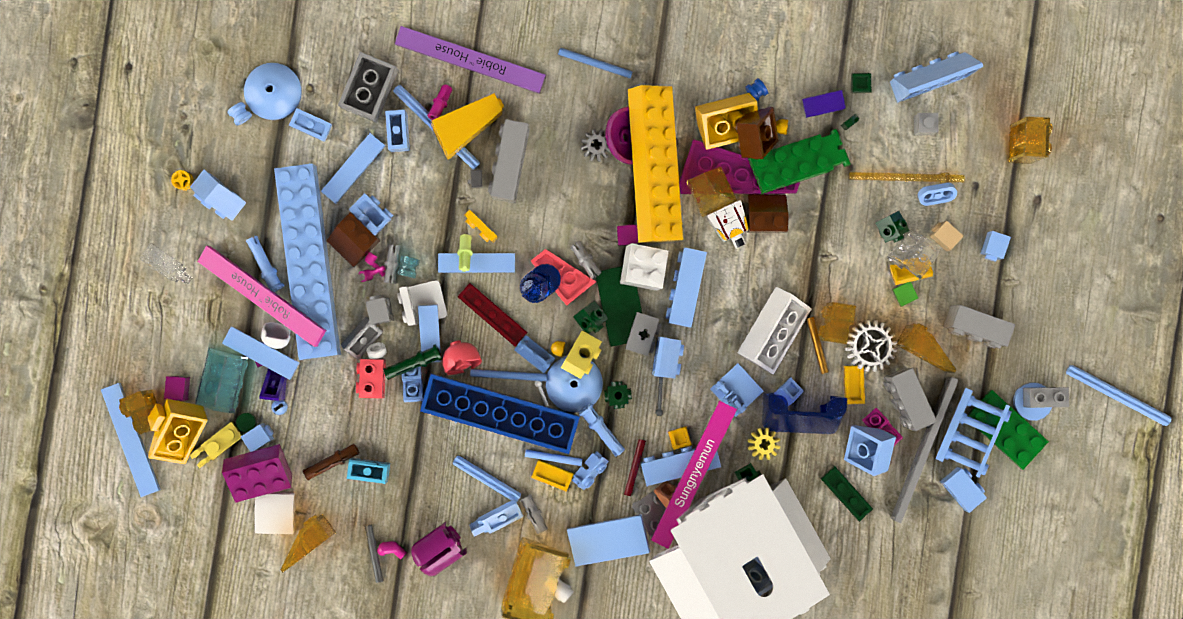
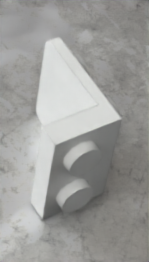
M435 280L411 287L399 288L400 293H397L399 303L403 304L404 307L402 312L403 321L408 323V326L419 324L418 305L438 304L439 319L447 316L439 281Z

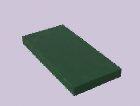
M623 266L602 270L599 276L595 274L602 309L608 317L605 323L610 347L627 344L636 313H642L637 287L620 284ZM646 329L643 332H639L641 340L648 338Z

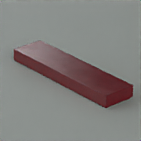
M471 283L459 294L458 298L513 346L516 347L528 333Z

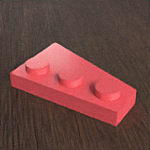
M546 249L531 260L566 306L596 283L595 280Z

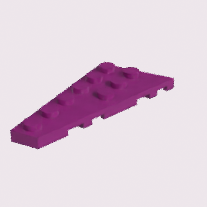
M693 139L679 181L680 194L762 193L749 163V158H742L740 154L719 147L706 150L703 142ZM800 182L764 194H796Z

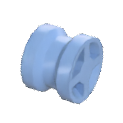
M243 102L237 103L227 111L228 115L234 118L236 126L245 123L252 117V114L245 109L246 105Z

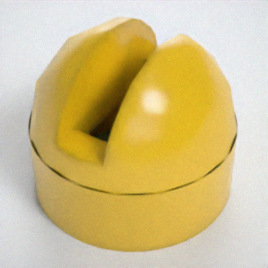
M788 119L776 121L777 133L787 135Z
M554 342L551 346V352L556 356H563L565 342Z

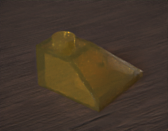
M722 167L705 172L686 182L702 218L737 202Z

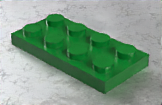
M989 390L980 400L1002 410L1008 405L993 390ZM1010 406L1009 411H1012L1008 422H1003L994 445L1020 469L1024 470L1049 441ZM974 407L967 414L968 417L995 428L1001 418L977 407ZM978 429L988 440L991 441L993 437L992 434H989Z

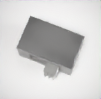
M471 170V180L467 181L468 184H471L472 188H483L482 170Z

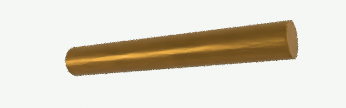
M814 317L807 318L821 374L828 373Z

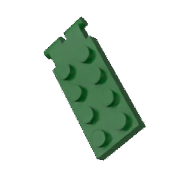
M837 129L830 131L831 135L821 137L819 134L772 149L763 159L749 158V163L761 193L764 194L831 172L835 166L841 164L844 167L851 165L846 150H838V147L842 146L843 143Z

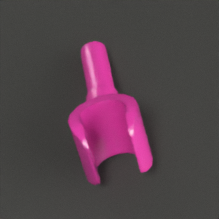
M369 252L365 257V261L375 269L380 267L375 263L378 257ZM381 271L379 274L383 277L385 272Z
M381 266L374 270L360 271L358 274L365 275V279L361 282L372 280L374 275L384 271L385 267Z

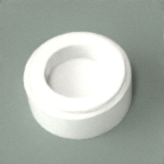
M380 342L371 344L366 350L370 359H379L387 353L385 344Z

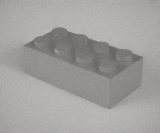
M505 119V124L500 126L499 135L502 139L501 143H497L495 153L498 160L493 163L492 173L494 180L490 181L488 192L494 200L516 203L530 132L528 123Z

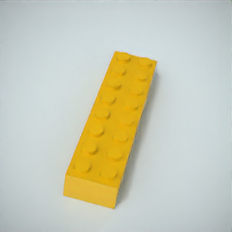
M640 85L628 89L638 243L683 240L672 86Z

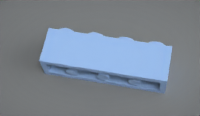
M685 247L683 251H679L677 262L680 263L679 270H675L673 277L676 285L675 289L671 288L669 300H672L671 308L667 307L665 316L668 319V323L692 327L707 252Z
M692 446L681 448V452L678 453L668 451L662 453L663 457L655 458V456L643 458L644 461L640 463L646 486L681 478L696 448L692 449ZM717 451L707 471L721 467Z

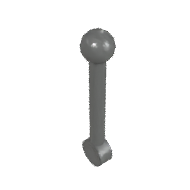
M659 377L657 416L663 415L661 410L663 377Z

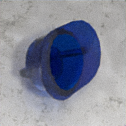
M542 264L537 266L521 280L520 292L522 297L532 303L543 301L559 288L561 275L552 265Z

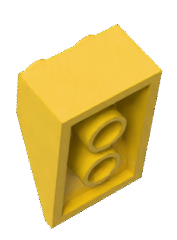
M167 399L163 406L166 418L159 430L154 432L148 458L186 464L208 419L204 406Z

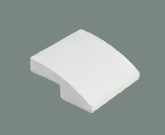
M273 492L255 497V533L294 534L295 493Z

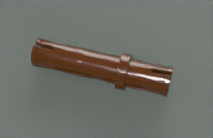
M353 443L341 451L337 450L333 455L303 469V474L309 481L339 464H345V461L359 455L360 452Z

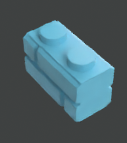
M351 458L348 464L347 479L386 484L389 479L391 463Z

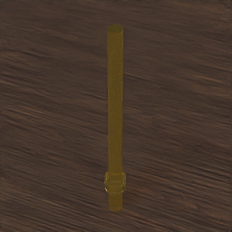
M849 172L848 179L940 182L942 184L949 182L964 183L965 176L950 175L944 172L940 174Z

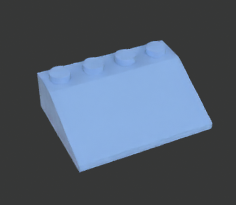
M957 51L947 55L948 58L941 61V58L930 61V65L923 67L921 64L913 67L912 72L905 74V71L895 74L894 78L890 81V85L896 101L899 103L967 78L984 67L983 63L966 52L959 54Z

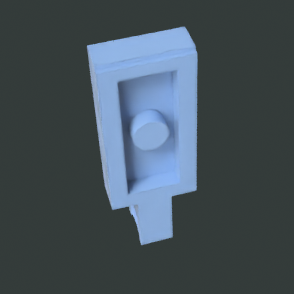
M513 499L480 516L469 526L474 537L483 532L491 534L522 518L524 515L516 500Z

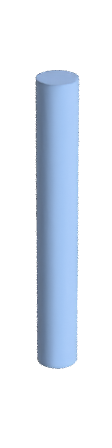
M528 449L525 452V457L582 466L583 459Z

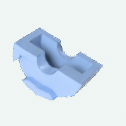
M364 193L349 211L376 236L392 220L393 215L386 208L382 210L378 206L380 202L373 195L369 197Z

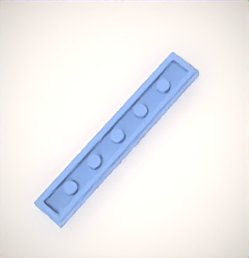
M121 383L101 389L140 497L161 490Z

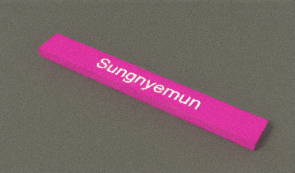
M721 401L718 402L651 541L669 549L674 539L670 530L679 525L676 519L689 508L737 411L736 408Z

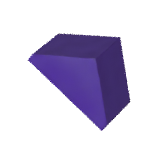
M268 368L259 399L285 400L287 378Z

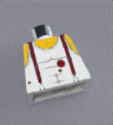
M741 200L706 216V219L722 242L731 239L736 249L746 244L742 233L748 231L749 227Z

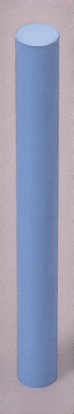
M560 48L558 53L560 56L630 79L633 71L564 48Z
M471 369L470 377L547 381V374L480 369Z

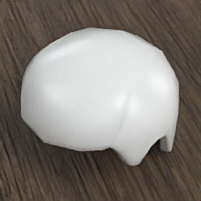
M268 322L263 325L261 339L268 347L274 349L283 348L289 343L291 330L280 323Z

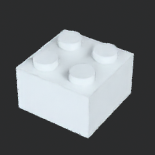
M633 243L627 245L620 284L656 291L663 289L669 251Z

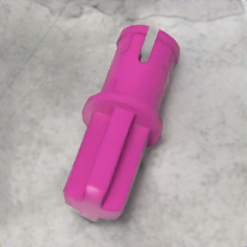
M443 85L437 97L433 99L434 103L427 115L429 119L434 120L440 117L443 109L448 106L447 101L452 93V88L449 85Z

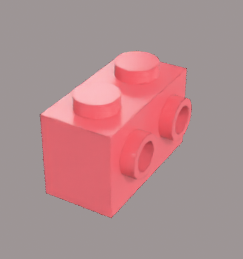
M360 359V363H357V374H360L359 382L356 383V393H359V398H385V374L383 368H386V360Z

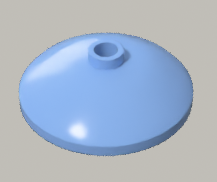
M266 63L256 67L249 74L244 85V97L248 107L253 113L267 120H279L289 116L295 111L301 100L302 89L297 75L283 64ZM269 86L273 87L272 92H267Z
M565 356L557 360L549 369L546 391L550 400L558 408L567 412H579L590 403L594 405L602 392L603 379L600 370L592 361L590 363L593 364V367L589 374L584 373L581 379L562 369L561 366L567 357ZM571 381H577L578 386L576 388L571 387Z

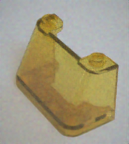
M522 537L501 604L502 618L554 619V613H551V606L561 573L565 568L568 569L571 557H568L569 553Z

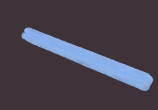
M401 85L396 86L393 92L432 129L431 119L427 116L429 112ZM465 147L456 153L473 170L479 166L480 162Z
M1069 365L1067 368V375L1162 425L1168 426L1172 418L1169 415L1074 365Z

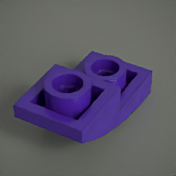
M842 90L802 99L806 118L846 109Z

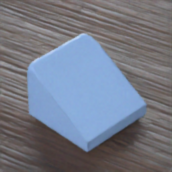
M790 377L774 394L785 406H789L804 391Z

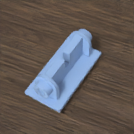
M598 451L592 453L584 462L589 468L586 470L581 466L573 475L572 481L583 490L589 488L594 483V478L606 469V464L609 461L602 457Z

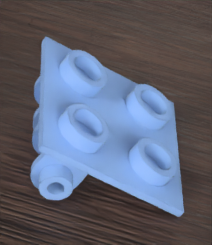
M739 363L710 388L721 402L737 409L735 417L743 413L747 409L746 407L764 392Z

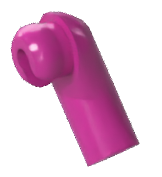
M394 541L383 542L377 548L379 555L385 556V554L394 553L400 560L407 553Z

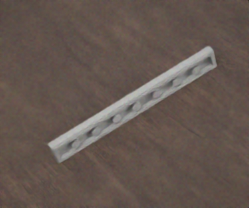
M947 377L933 410L937 422L927 426L891 515V519L901 523L957 385L958 380L955 378Z

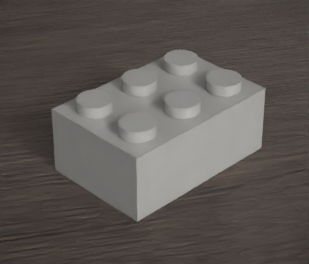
M360 52L338 106L341 109L377 123L399 70L392 64Z
M952 305L943 327L949 329L948 333L953 335H967L966 339L970 341H984L985 346L1000 349L1001 346L1009 345L1015 324L962 305Z
M904 367L884 376V386L887 392H891L894 398L891 401L894 408L899 410L901 414L899 419L903 427L917 431L937 422L913 368Z

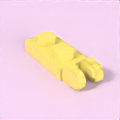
M232 421L205 441L190 457L192 459L196 458L205 450L208 457L197 464L201 468L241 440L243 434Z

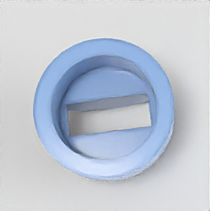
M284 400L274 401L271 409L274 414L282 415L286 413L288 405ZM282 403L283 407L276 411L275 407Z

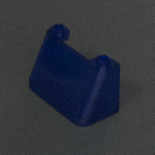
M763 392L762 425L764 428H769V431L834 434L839 429L846 413L847 398L830 396V400L826 404L820 405V412L788 411V402L784 396Z

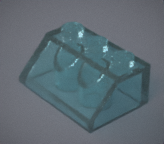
M208 348L195 403L214 411L235 414L240 389L243 386L244 373L247 369L248 357Z

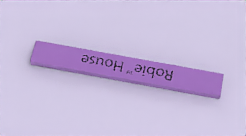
M403 26L400 27L395 45L539 94L546 76L545 74Z

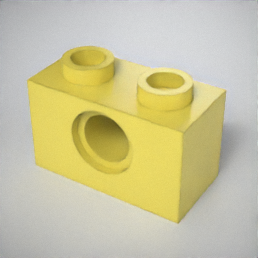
M581 331L561 368L580 379L584 373L588 375L593 367V364L590 362L593 358L597 359L602 351L599 348L602 341ZM580 353L586 355L587 358L581 357Z

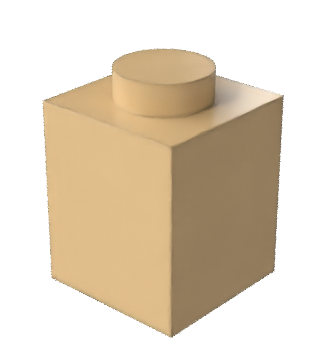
M948 221L938 222L931 229L933 233L930 237L945 251L952 250L963 238V235Z

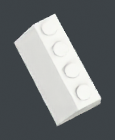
M776 287L737 353L774 375L812 309L794 295Z

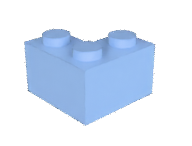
M203 170L190 186L195 192L193 196L200 200V203L206 208L211 209L213 207L216 209L215 213L223 219L227 217L233 220L246 204L238 194L230 190L206 170Z

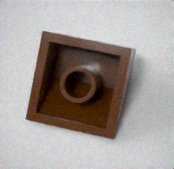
M767 107L744 114L736 123V132L739 138L738 147L741 150L742 158L763 159L779 141L774 107Z
M748 194L747 224L749 230L747 233L788 232L789 212L786 195Z
M351 212L336 226L327 239V242L354 268L381 241Z

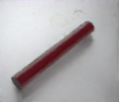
M638 439L624 495H632L646 443L645 440Z

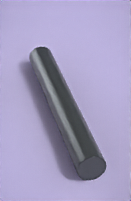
M372 524L366 525L365 531L376 583L383 582Z

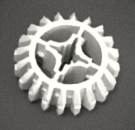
M869 320L865 321V326L862 322L858 323L859 329L852 327L855 334H847L852 339L845 340L846 344H850V347H846L845 351H851L847 358L854 357L851 363L855 365L859 362L858 369H862L864 366V370L868 372L871 366L872 371L876 372L878 366L880 370H883V363L890 365L888 358H895L891 354V352H897L896 348H892V345H896L897 341H891L895 334L888 335L891 328L887 327L884 329V323H880L878 326L876 320L872 322V326ZM867 331H877L882 335V338L875 340ZM862 334L863 345L857 349V340ZM869 341H870V343H876V344L872 347V348H873V351H872V349H866L867 346L870 345V344H869ZM885 343V351L880 358L879 348ZM868 352L875 361L867 362L860 357V354Z

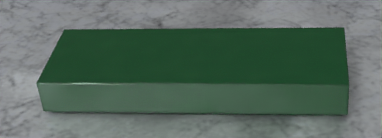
M835 466L820 478L859 522L873 510L869 503Z

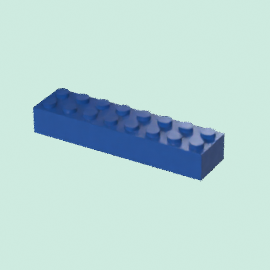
M434 373L430 374L420 412L566 454L570 453L580 418L576 414Z

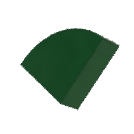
M855 113L841 124V127L847 130L858 122L860 118Z

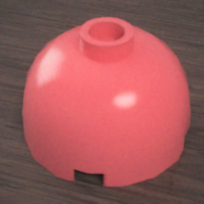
M460 340L450 343V347L445 350L442 357L443 367L447 375L462 374L464 369L470 366L471 369H474L482 363L477 348L467 342L461 343Z

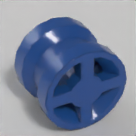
M759 78L752 85L748 84L745 86L747 93H750L757 101H759L761 96L769 94L766 86Z

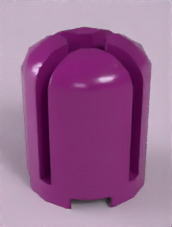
M445 521L414 543L411 554L415 564L418 567L421 566L420 570L432 577L466 555L467 548H462L459 540L461 537L451 525L447 527Z

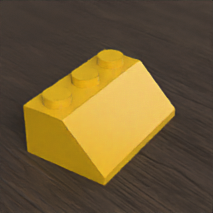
M750 93L695 106L697 125L706 150L739 141L736 123L744 114L758 110L757 100Z

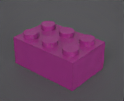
M280 444L223 460L222 474L235 503L292 487V472Z

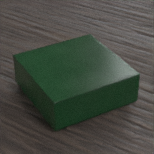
M871 73L851 74V94L872 92Z

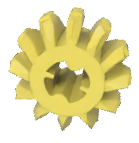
M758 428L757 432L759 435L752 432L751 435L754 437V440H747L749 443H753V445L748 447V450H754L752 453L753 457L759 454V460L763 459L764 454L766 459L770 460L769 453L776 456L777 453L773 449H780L779 445H775L780 439L773 438L776 432L772 431L769 434V428H765L764 434L761 428ZM762 439H764L766 442L768 441V444H766L765 449L762 446L759 447V444L762 443Z

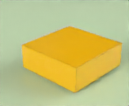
M156 403L148 416L150 430L157 432L166 418L161 404Z
M687 426L668 431L673 450L692 445Z

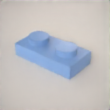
M296 108L289 123L290 127L323 142L326 141L332 128L331 123Z

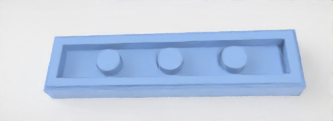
M369 133L321 192L337 204L385 145Z
M438 253V273H515V253H473L470 259V270L465 272L459 270V256L457 253Z
M232 326L222 344L289 380L292 379L300 362L274 348L268 347L263 342Z

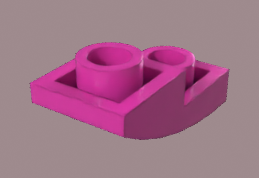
M877 408L862 419L867 427L882 429L896 437L894 446L903 439L901 434Z

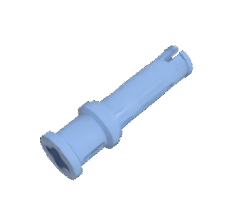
M254 236V239L251 237L246 240L262 272L261 278L265 280L268 288L273 292L282 289L285 285L280 282L276 274L278 272L277 269L272 268L258 240V236Z
M592 403L583 407L578 413L579 416H583L589 424L588 427L597 432L614 456H619L625 448L603 422V417L599 416L594 410Z

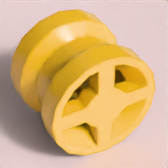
M178 170L172 175L171 182L175 188L187 191L191 189L190 186L193 184L194 178L190 173Z

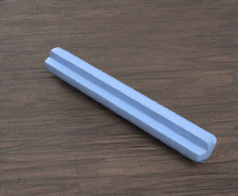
M456 456L454 459V466L508 499H515L517 502L521 497V493L461 456Z

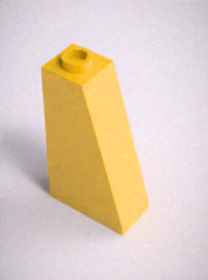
M495 93L431 120V127L447 160L452 158L502 115L504 105L502 100L496 97Z

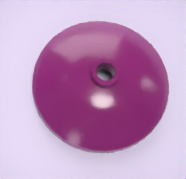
M629 107L618 109L610 116L606 125V142L616 159L622 163L633 165Z

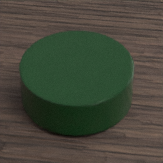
M243 413L237 418L236 424L239 430L248 432L256 427L257 419L252 413Z

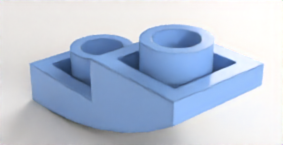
M420 366L402 374L404 403L423 401L422 368Z

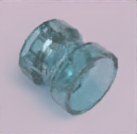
M401 255V267L398 268L397 274L416 279V267L419 266L420 260Z

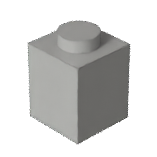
M918 113L914 116V136L934 135L939 132L938 113Z

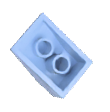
M665 337L657 338L652 369L653 376L675 379L676 375L680 374L681 364L678 363L679 356H683L684 345L681 344V340Z

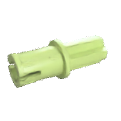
M468 234L460 235V247L457 251L459 270H462V272L470 270V259L473 255L471 250L472 237Z

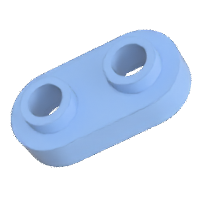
M942 183L923 187L919 190L917 196L922 205L929 206L952 201L957 196V190L952 183Z

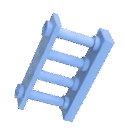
M965 388L935 459L941 462L944 459L959 462L977 470L976 476L980 478L981 474L985 476L989 465L986 462L1003 422H1008L1012 411H1009V405H1006L1004 410L975 399V396L972 395L973 391ZM972 405L1001 417L997 427H992L968 417L964 413L966 407H971ZM959 423H965L992 434L993 437L989 446L959 434L960 432L957 431ZM958 441L984 452L985 455L982 462L978 463L952 452V449L949 448L951 442Z

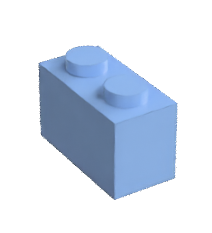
M405 110L385 111L388 150L390 152L410 151L407 112Z
M956 467L940 482L963 510L970 513L987 498L983 494L985 490L979 483L975 484L971 480L973 476L966 468Z

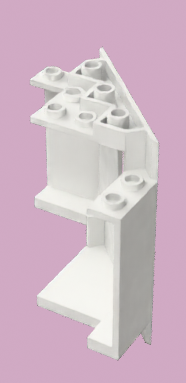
M763 474L752 481H747L744 478L700 498L676 519L679 525L670 530L678 545L658 553L649 561L681 619H793L797 615L806 613L810 610V607L830 595L820 577V572L827 567L826 564L831 558L786 478L770 486ZM757 556L773 585L771 594L766 597H761L757 594L742 567Z

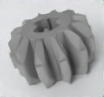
M593 129V136L588 132L585 133L588 140L581 139V142L586 145L580 148L583 151L587 150L584 153V157L591 154L590 161H593L594 157L597 156V161L601 162L600 155L607 159L608 155L605 151L609 153L611 151L607 147L606 135L602 137L603 130H600L599 135H596V130ZM597 141L598 144H602V147L599 146V150H596L595 147H591V144L594 145V142Z

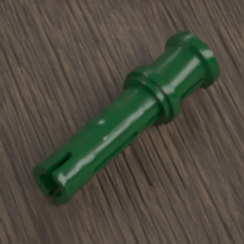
M434 344L432 348L423 352L420 350L416 353L417 355L383 368L387 380L420 366L427 367L429 363L436 360L441 361L442 356L438 346Z

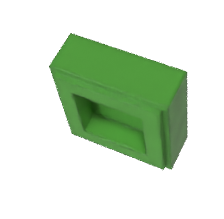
M911 282L892 289L900 307L918 299Z

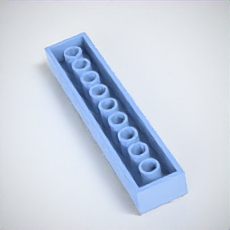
M312 163L274 168L291 303L295 308L327 330L317 347L312 346L296 334L299 360L341 355L317 166Z

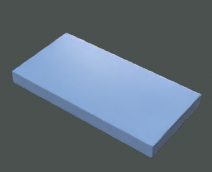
M642 514L567 529L575 567L650 553Z

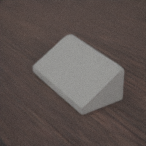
M365 317L342 342L341 346L358 360L383 331L376 325H371L369 318Z

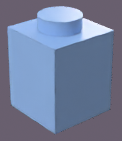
M995 231L987 232L980 254L986 255L985 259L994 262L1004 259L1011 237Z
M262 423L242 435L241 439L249 451L252 452L274 440L272 436L274 433L269 425Z

